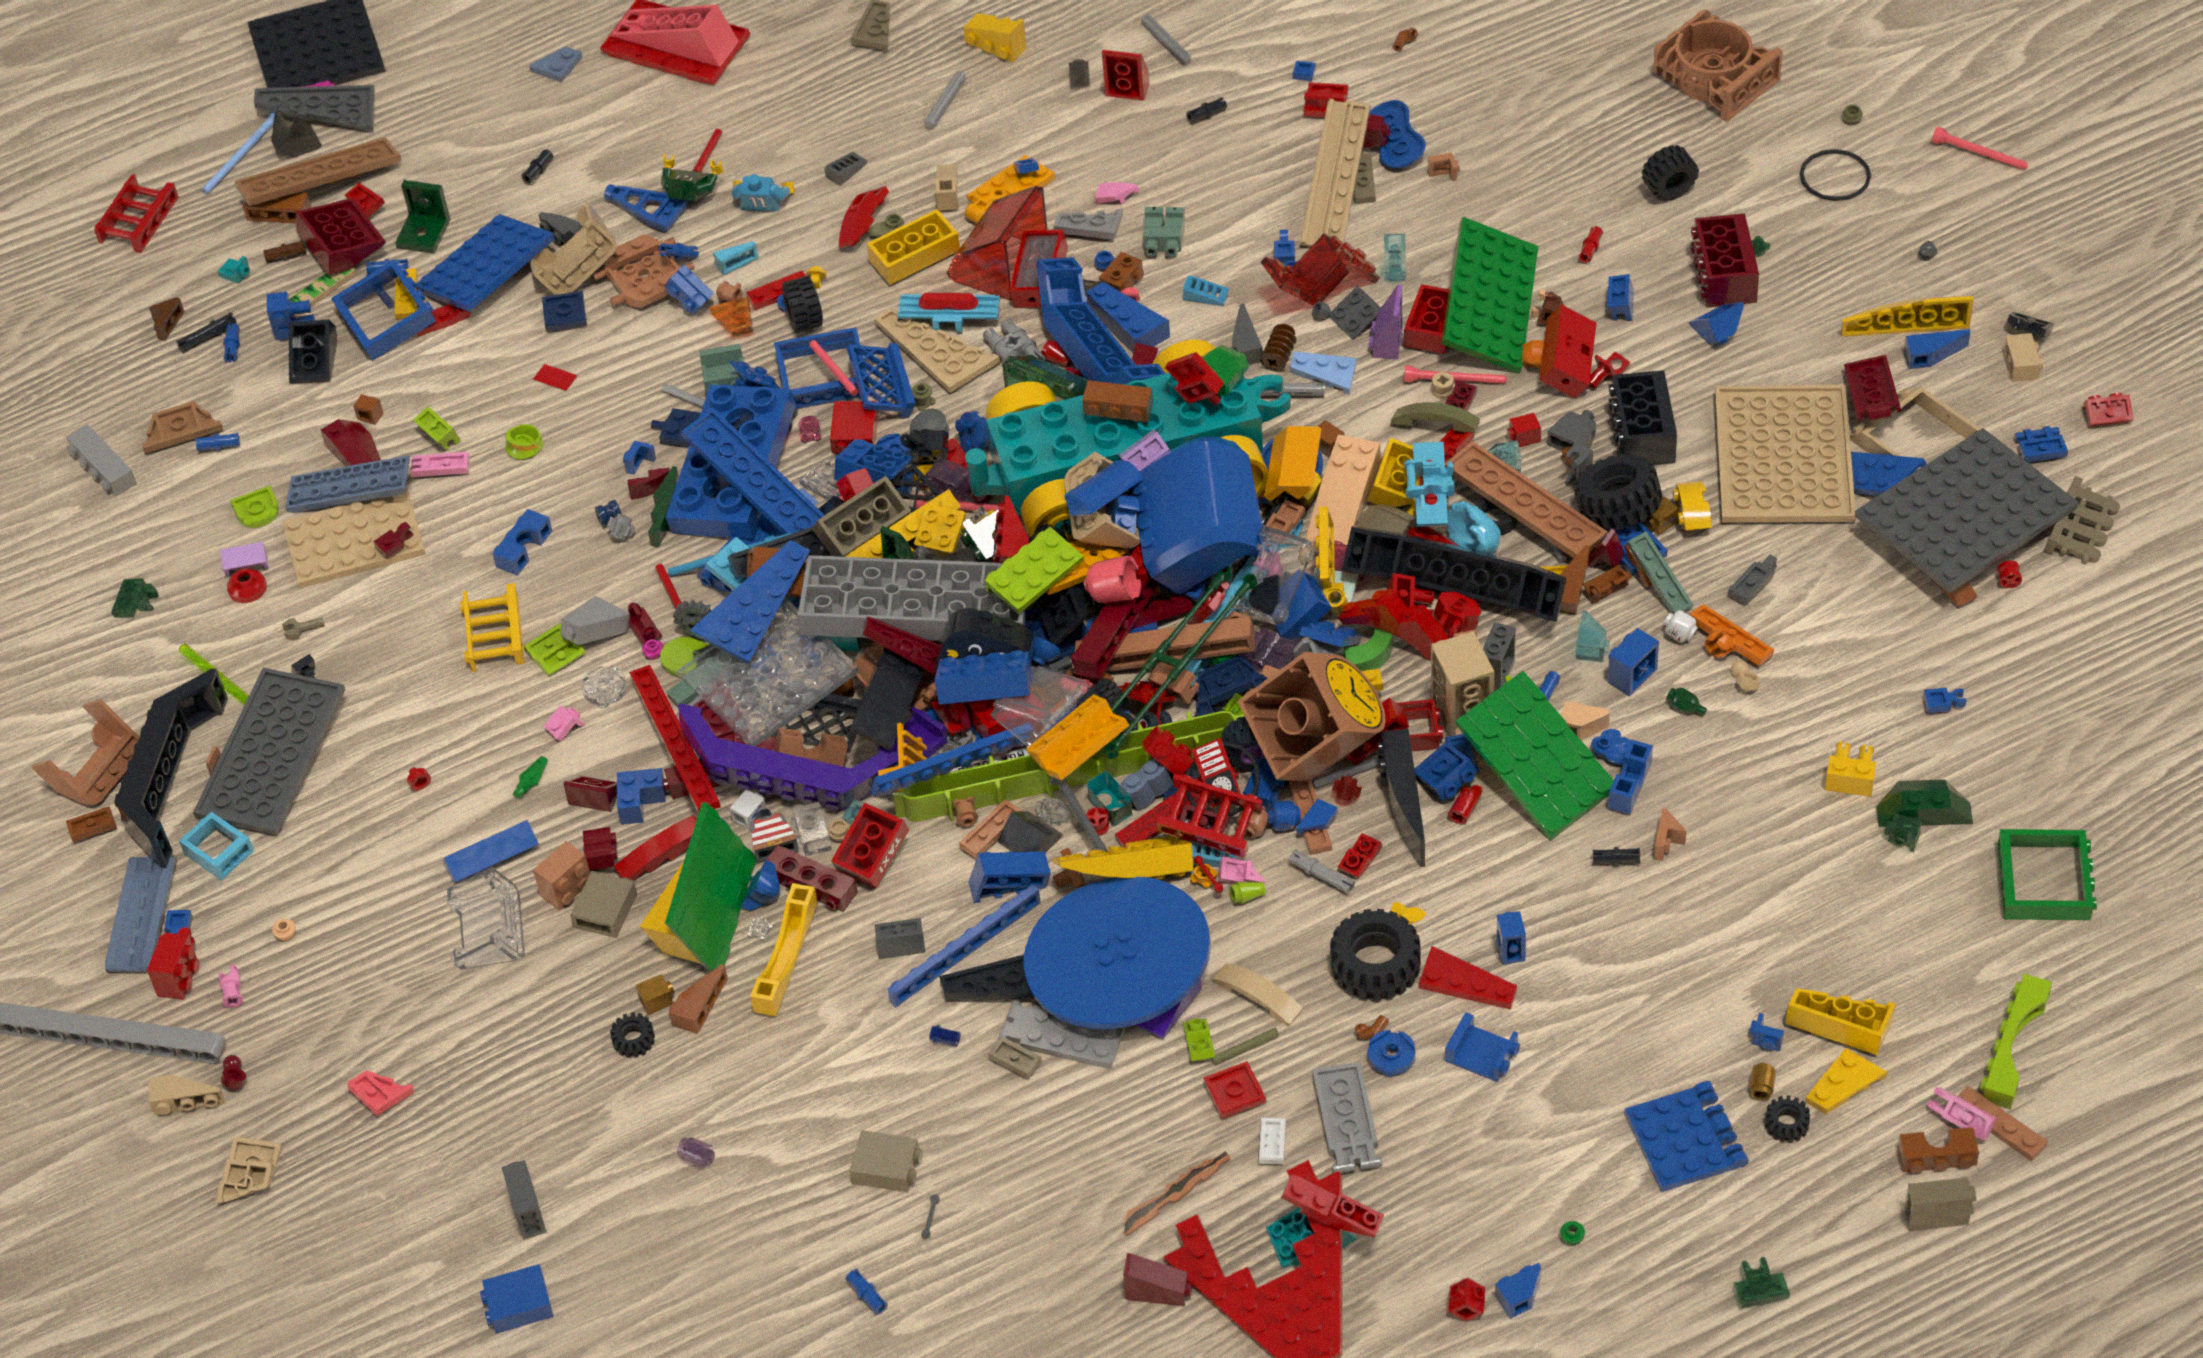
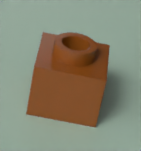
M361 394L353 405L357 420L376 425L384 414L380 399L373 396Z

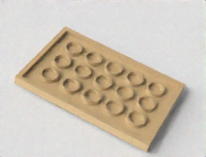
M405 488L403 494L348 503L282 521L299 589L426 555L408 488ZM407 522L411 526L409 530L413 533V536L403 541L404 548L386 558L375 547L373 541L390 529L395 533L401 523Z

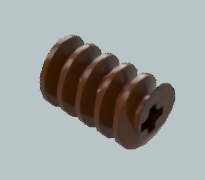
M1277 324L1273 328L1261 357L1262 362L1269 368L1283 370L1286 367V363L1292 353L1291 351L1297 342L1295 330L1292 326Z

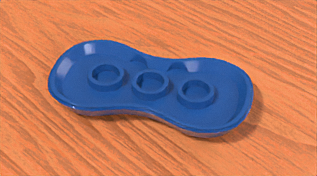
M1390 100L1370 110V114L1384 117L1386 125L1390 127V137L1387 138L1386 146H1380V159L1382 163L1393 169H1401L1417 162L1424 154L1426 142L1411 127L1408 106L1400 100Z

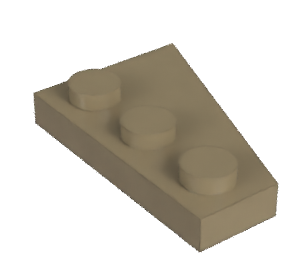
M870 0L851 36V44L888 51L890 2Z

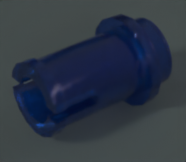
M941 1025L932 1026L929 1039L933 1040V1043L942 1042L956 1047L961 1038V1032L941 1028Z

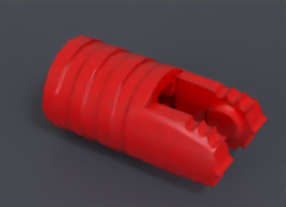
M1482 786L1463 787L1448 812V816L1453 822L1460 825L1466 824L1483 792Z

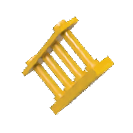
M515 583L506 584L507 593L503 594V596L470 601L467 591H462L463 600L460 601L461 613L465 614L468 648L467 651H464L466 664L470 663L472 672L477 671L476 660L510 655V657L514 656L516 665L525 663L519 599ZM499 605L508 606V610H505V613L472 618L471 610ZM504 621L510 623V626L504 630L473 635L474 626ZM508 638L512 642L505 647L475 651L474 643Z

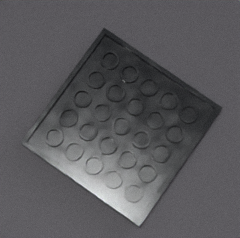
M326 0L247 22L267 88L309 86L325 82L326 80H330L331 84L339 85L386 72L363 0Z

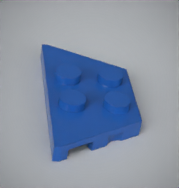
M1851 452L1854 493L1878 496L1927 463L1924 458Z

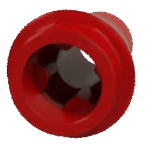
M1048 340L1043 346L1041 353L1045 356L1046 360L1069 367L1072 363L1056 341Z

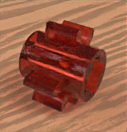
M1341 775L1340 780H1334L1332 790L1337 792L1336 798L1352 802L1353 797H1359L1362 787L1357 785L1358 779Z

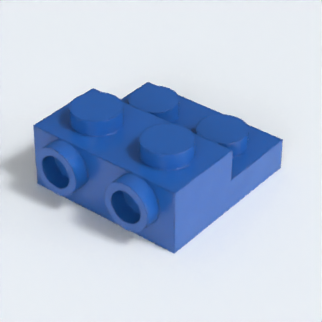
M1447 741L1415 768L1416 777L1425 783L1431 792L1442 801L1448 797L1455 796L1457 789L1465 782H1471L1478 772L1471 760Z

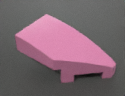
M1102 183L1098 186L1095 199L1098 204L1116 200L1123 204L1126 202L1125 198L1130 193L1136 194L1139 188L1136 184Z
M1223 856L1220 859L1218 881L1228 883H1265L1264 877H1260L1252 867L1253 864L1250 860L1246 862L1245 860Z

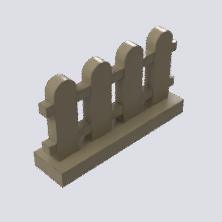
M2075 476L2067 493L2080 502V504H2078L2076 510L2054 524L2043 552L2052 555L2054 549L2058 548L2061 550L2060 553L2064 555L2068 552L2082 558L2084 563L2088 561L2095 563L2099 561L2101 552L2099 549L2094 548V545L2102 547L2108 539L2105 533L2100 532V529L2109 531L2114 524L2113 519L2106 516V514L2116 515L2120 509V504L2112 500L2113 497L2110 495L2104 497L2092 492L2090 487H2086V489L2080 487L2083 479ZM2085 505L2098 509L2101 513L2086 508ZM2080 520L2082 522L2095 526V529L2085 526L2078 522ZM2074 536L2076 538L2089 542V544L2087 545L2082 542H2079L2075 539H2072V537Z

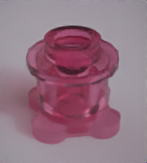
M805 416L800 419L798 427L802 434L801 442L820 441L822 436L819 433V420L814 416Z

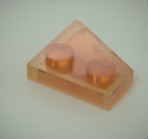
M747 297L709 307L712 316L733 337L753 332L750 302Z

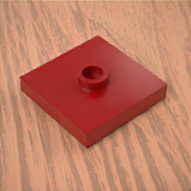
M1248 1061L1203 1077V1082L1222 1119L1267 1102L1266 1096Z

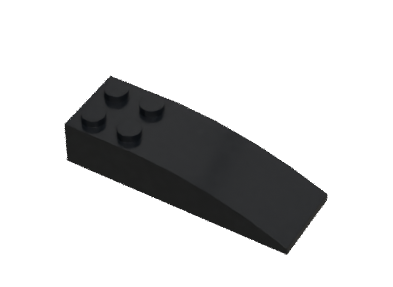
M1045 523L1036 533H1034L1029 538V543L1032 542L1040 532L1045 531L1049 527L1055 530L1067 542L1068 540L1063 530L1058 529L1048 523ZM1082 582L1050 595L1045 592L1036 600L1050 641L1055 646L1086 620Z
M884 647L875 664L849 730L891 750L898 735L897 724L903 723L924 668Z
M1409 729L1381 731V741H1377L1378 766L1381 769V787L1386 786L1390 809L1406 846L1419 866L1425 867V836Z

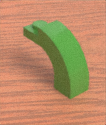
M1371 627L1373 631L1372 638L1362 645L1344 648V658L1353 663L1360 671L1379 669L1391 655L1393 634Z

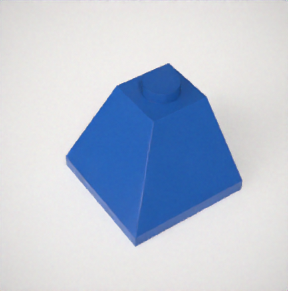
M1743 302L1723 304L1689 321L1690 326L1708 344H1724L1729 341L1728 337L1736 333L1744 304Z

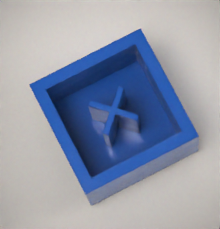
M1636 628L1631 634H1627L1623 642L1618 647H1614L1608 655V683L1630 697L1658 669L1659 641L1639 628Z

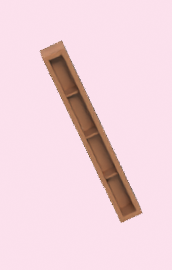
M1251 616L1222 620L1197 650V654L1192 660L1255 651V629ZM1213 622L1185 625L1164 654L1181 660ZM1176 627L1129 633L1104 672L1142 667L1165 639L1167 640ZM1082 640L1076 641L1075 652Z

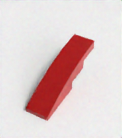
M691 815L656 834L630 852L614 868L621 877L634 881L645 870L651 873L667 858L673 861L688 848L697 821L696 817Z

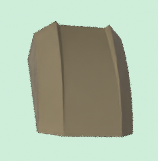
M1382 504L1371 505L1355 527L1408 534L1410 529L1417 527V519L1415 516L1391 506Z

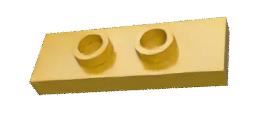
M406 269L409 274L406 277H412L416 284L418 278L417 269ZM397 277L395 283L394 315L396 319H404L416 312L417 303Z

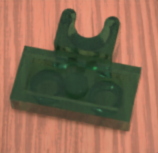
M143 578L123 579L111 613L114 618L134 617L137 608L139 611H152L154 607L150 604L149 600L158 598V591L154 585L146 584Z
M1765 1257L1760 1258L1761 1265L1758 1269L1750 1268L1747 1261H1743L1740 1265V1273L1743 1280L1734 1282L1733 1288L1741 1309L1790 1298V1292L1783 1272L1770 1275V1269Z

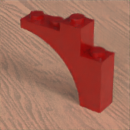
M1393 589L1378 590L1372 595V599L1347 603L1338 618L1343 625H1366L1389 632L1409 643L1427 660H1431V644L1450 639L1425 605L1407 607Z

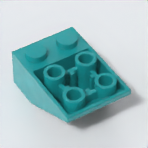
M1300 1207L1266 1227L1282 1268L1300 1264L1292 1244L1314 1234L1307 1216L1300 1213L1302 1209ZM1342 1230L1343 1249L1357 1240L1354 1233Z

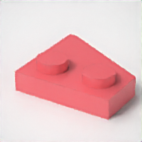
M367 1070L347 1082L348 1089L376 1116L414 1093L413 1086L410 1084L402 1086L394 1083L392 1078L381 1077Z

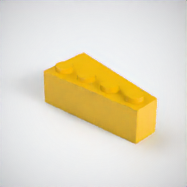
M1796 988L1788 1004L1785 1024L1878 1055L1893 1022L1896 1003L1887 1002V1005L1877 1004L1872 999H1865V1002L1850 1000L1851 996L1830 997L1825 992Z

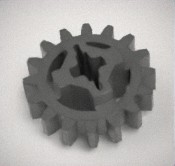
M684 600L682 604L679 603L673 614V618H675L673 622L674 624H679L678 629L685 630V635L690 634L692 638H695L696 636L689 633V631L712 611L710 609L711 605H705L702 601L695 603L694 600H691L688 603Z

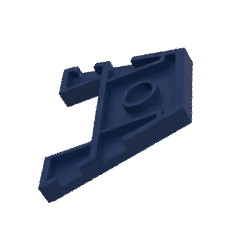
M1240 655L1198 672L1197 683L1199 688L1197 690L1196 717L1214 713L1212 705L1224 702L1226 699L1237 694L1245 693L1246 690L1253 687L1256 688L1267 680V677L1258 673L1255 667Z

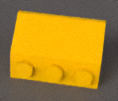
M1390 437L1382 454L1367 501L1391 507L1414 504L1416 498H1408L1405 494L1407 489V470L1404 468L1405 461L1414 459L1413 446ZM1416 474V486H1420V476L1418 477V474Z

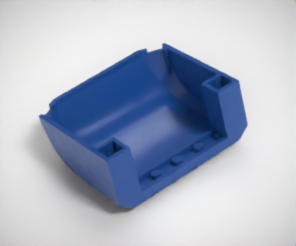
M1208 436L1195 438L1167 451L1140 471L1143 480L1132 486L1131 490L1132 496L1136 497L1139 501V511L1136 513L1144 565L1150 576L1180 595L1257 548L1258 545L1255 544L1257 533H1261L1262 521L1249 455L1234 441Z

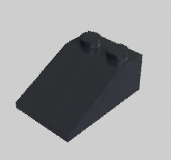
M329 319L289 322V383L331 381L336 351V326Z

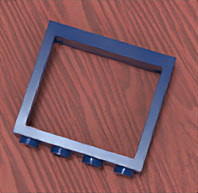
M394 259L331 298L337 310L372 361L436 322L431 314L434 309L429 302L424 303L426 298L421 290H415L417 285L412 277L407 278L406 276L409 274L402 264L398 266ZM398 277L420 309L369 340L348 308Z
M857 327L774 342L783 388L790 389L784 360L816 354L809 346L813 340L825 352L845 349L848 344L860 345ZM855 353L857 356L863 359L862 354ZM860 366L859 369L867 374L866 369ZM855 377L849 378L853 385L858 389ZM839 380L791 389L796 403L795 409L860 397L859 390L857 395L852 396ZM864 381L863 383L869 387V383Z

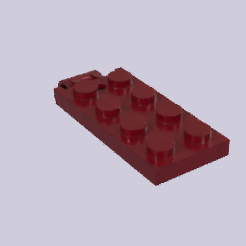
M1886 354L1844 364L1858 421H1862V418H1869L1870 422L1892 418L1891 412L1893 411L1901 412L1900 402Z

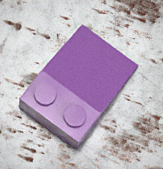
M1402 285L1396 286L1377 312L1376 321H1372L1371 333L1374 336H1370L1369 349H1373V358H1399L1403 330Z

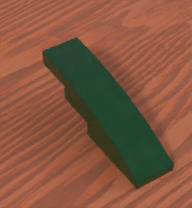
M675 466L671 468L653 495L655 508L651 512L653 524L648 530L651 546L659 548L669 530L665 517L679 479L678 470Z
M885 526L880 528L883 558L915 560L908 542L900 533Z

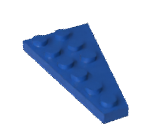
M790 540L691 628L689 633L749 664L810 550Z

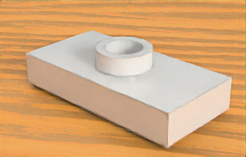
M1261 1118L1259 1164H1284L1286 1118Z

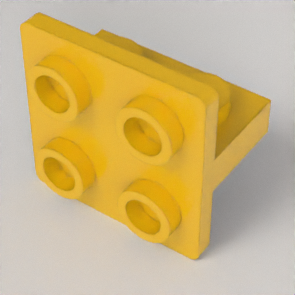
M927 504L914 544L931 549L939 556L947 557L948 553L953 554L960 536L962 523L966 518V513L960 510Z

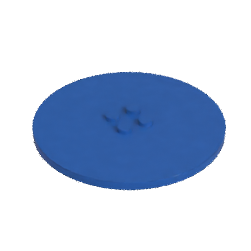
M1116 877L1100 880L1085 885L1064 896L1038 920L1025 947V977L1038 1003L1047 1012L1064 1022L1093 1029L1128 1027L1163 1014L1182 1001L1192 991L1208 964L1211 950L1210 931L1205 915L1199 905L1186 892L1174 885L1147 877Z

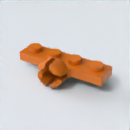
M1702 604L1689 614L1696 619V626L1709 634L1706 636L1707 640L1704 644L1710 655L1717 650L1719 651L1714 654L1715 658H1723L1728 653L1735 651L1760 666L1773 656L1774 649L1705 604Z

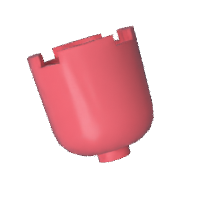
M1122 556L1094 563L1088 569L1084 580L1086 591L1099 603L1128 601L1138 598L1141 591V580L1136 579L1135 570H1138V566L1131 556Z

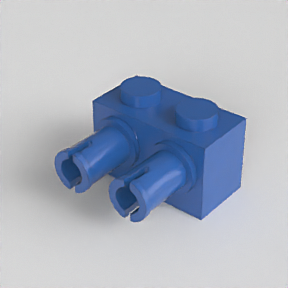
M287 291L267 294V314L275 340L289 339V322L315 320L314 314L295 316V314L311 313L309 299L291 302Z

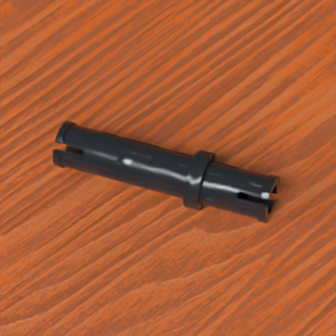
M229 312L217 320L213 319L210 321V324L177 340V346L180 347V351L183 353L215 334L220 335L222 334L221 331L225 330L228 324L231 326L232 323L237 324L235 317H232L233 314Z

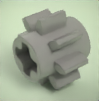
M617 514L615 518L610 517L607 527L611 530L609 534L621 540H625L626 536L632 537L635 527L631 524L633 519L623 514Z

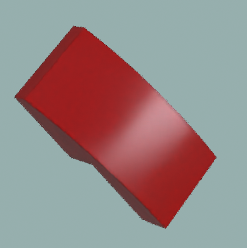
M1361 833L1353 848L1347 850L1338 865V869L1359 878L1383 846L1382 842Z

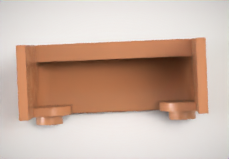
M102 699L84 703L82 706L97 721L92 728L91 737L99 748L75 777L67 771H61L51 760L33 764L31 767L56 792L89 806L100 803L126 772L128 761L131 760L134 753V746L139 740V736Z

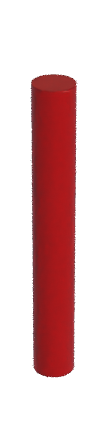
M716 128L693 172L702 171L722 135L721 129Z
M657 564L655 569L676 609L679 603L682 604L663 564Z

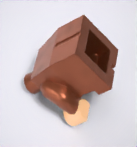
M1539 289L1538 299L1544 300L1541 310H1539V307L1533 306L1531 315L1532 317H1538V324L1546 325L1547 317L1563 304V301L1554 292L1546 293L1544 289Z

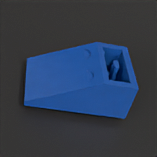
M855 439L835 457L834 480L839 481L846 474L866 468L872 482H877L884 476H887L888 479H893L913 457L902 452L886 449L884 446L868 443L865 440Z

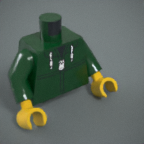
M664 154L663 166L665 168L662 171L661 185L668 192L669 198L697 201L712 193L718 179L717 175L722 174L724 171L722 162L720 161L716 165L715 160H711V173L672 170L675 167V156L673 154L672 159L666 160V154Z

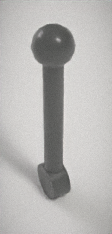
M937 1194L930 1196L931 1207L925 1229L921 1232L922 1237L925 1239L931 1236L930 1226L936 1205L940 1202V1197Z

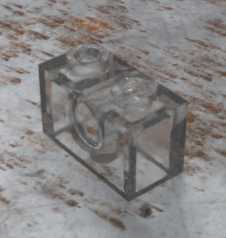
M819 801L793 808L794 817L790 818L793 831L798 830L799 835H796L798 849L803 848L805 857L832 850Z

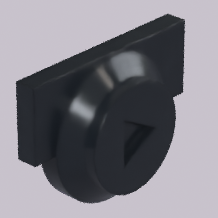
M1278 574L1263 578V583L1258 584L1257 587L1251 590L1248 599L1253 608L1263 610L1264 613L1280 609V577Z

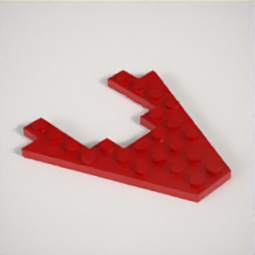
M1309 1160L1286 1170L1289 1177L1291 1174H1294L1336 1196L1342 1193V1175L1339 1171L1318 1180ZM1198 1214L1175 1225L1184 1246L1164 1255L1165 1260L1173 1268L1188 1272V1281L1192 1282L1193 1286L1274 1358H1339L1343 1356L1341 1229L1307 1216L1314 1234L1292 1244L1301 1267L1257 1287L1248 1267L1227 1277L1225 1276Z

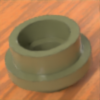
M1851 104L1843 110L1842 118L1848 123H1857L1862 120L1863 112L1858 105Z

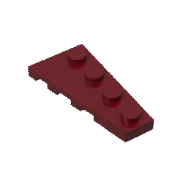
M867 616L862 635L936 675L937 670L934 667L939 644Z

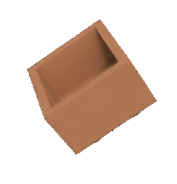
M567 841L533 869L540 897L559 911L565 905L570 904L573 898L582 891L590 875L585 854Z

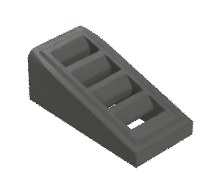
M851 152L825 166V176L841 186L864 167L868 161L858 154Z

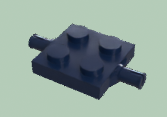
M672 408L665 421L653 419L651 421V428L662 430L659 435L660 443L689 447L690 444L681 436V432L698 419L701 412Z

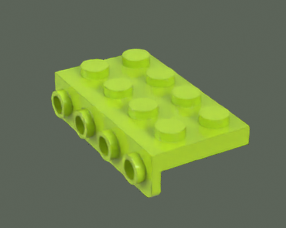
M1049 527L1045 531L1040 532L1028 545L1022 546L1019 552L1012 558L1006 559L1000 568L990 572L985 579V588L989 593L994 592L1019 614L1084 561V556L1055 530Z

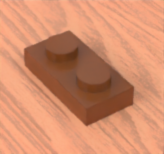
M110 806L66 821L73 843L117 828Z

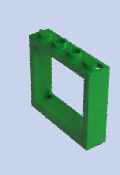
M1999 830L1997 844L2004 920H2091L2093 910H2097V898L2092 897V892L2095 891V878L2090 877V872H2093V859L2088 858V853H2091V840L2086 838V830ZM2011 847H2078L2084 901L2015 900Z

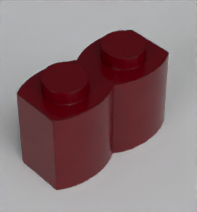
M610 826L584 830L583 850L589 870L614 867L615 860L618 859L616 832L611 833Z

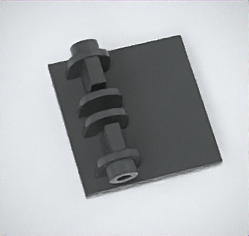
M1357 285L1330 312L1329 317L1354 340L1372 321H1376L1377 312L1381 307Z

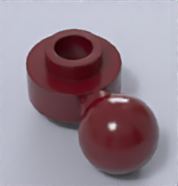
M229 1055L223 1061L224 1070L221 1076V1083L231 1090L242 1088L246 1080V1073L241 1070L242 1061L236 1055Z

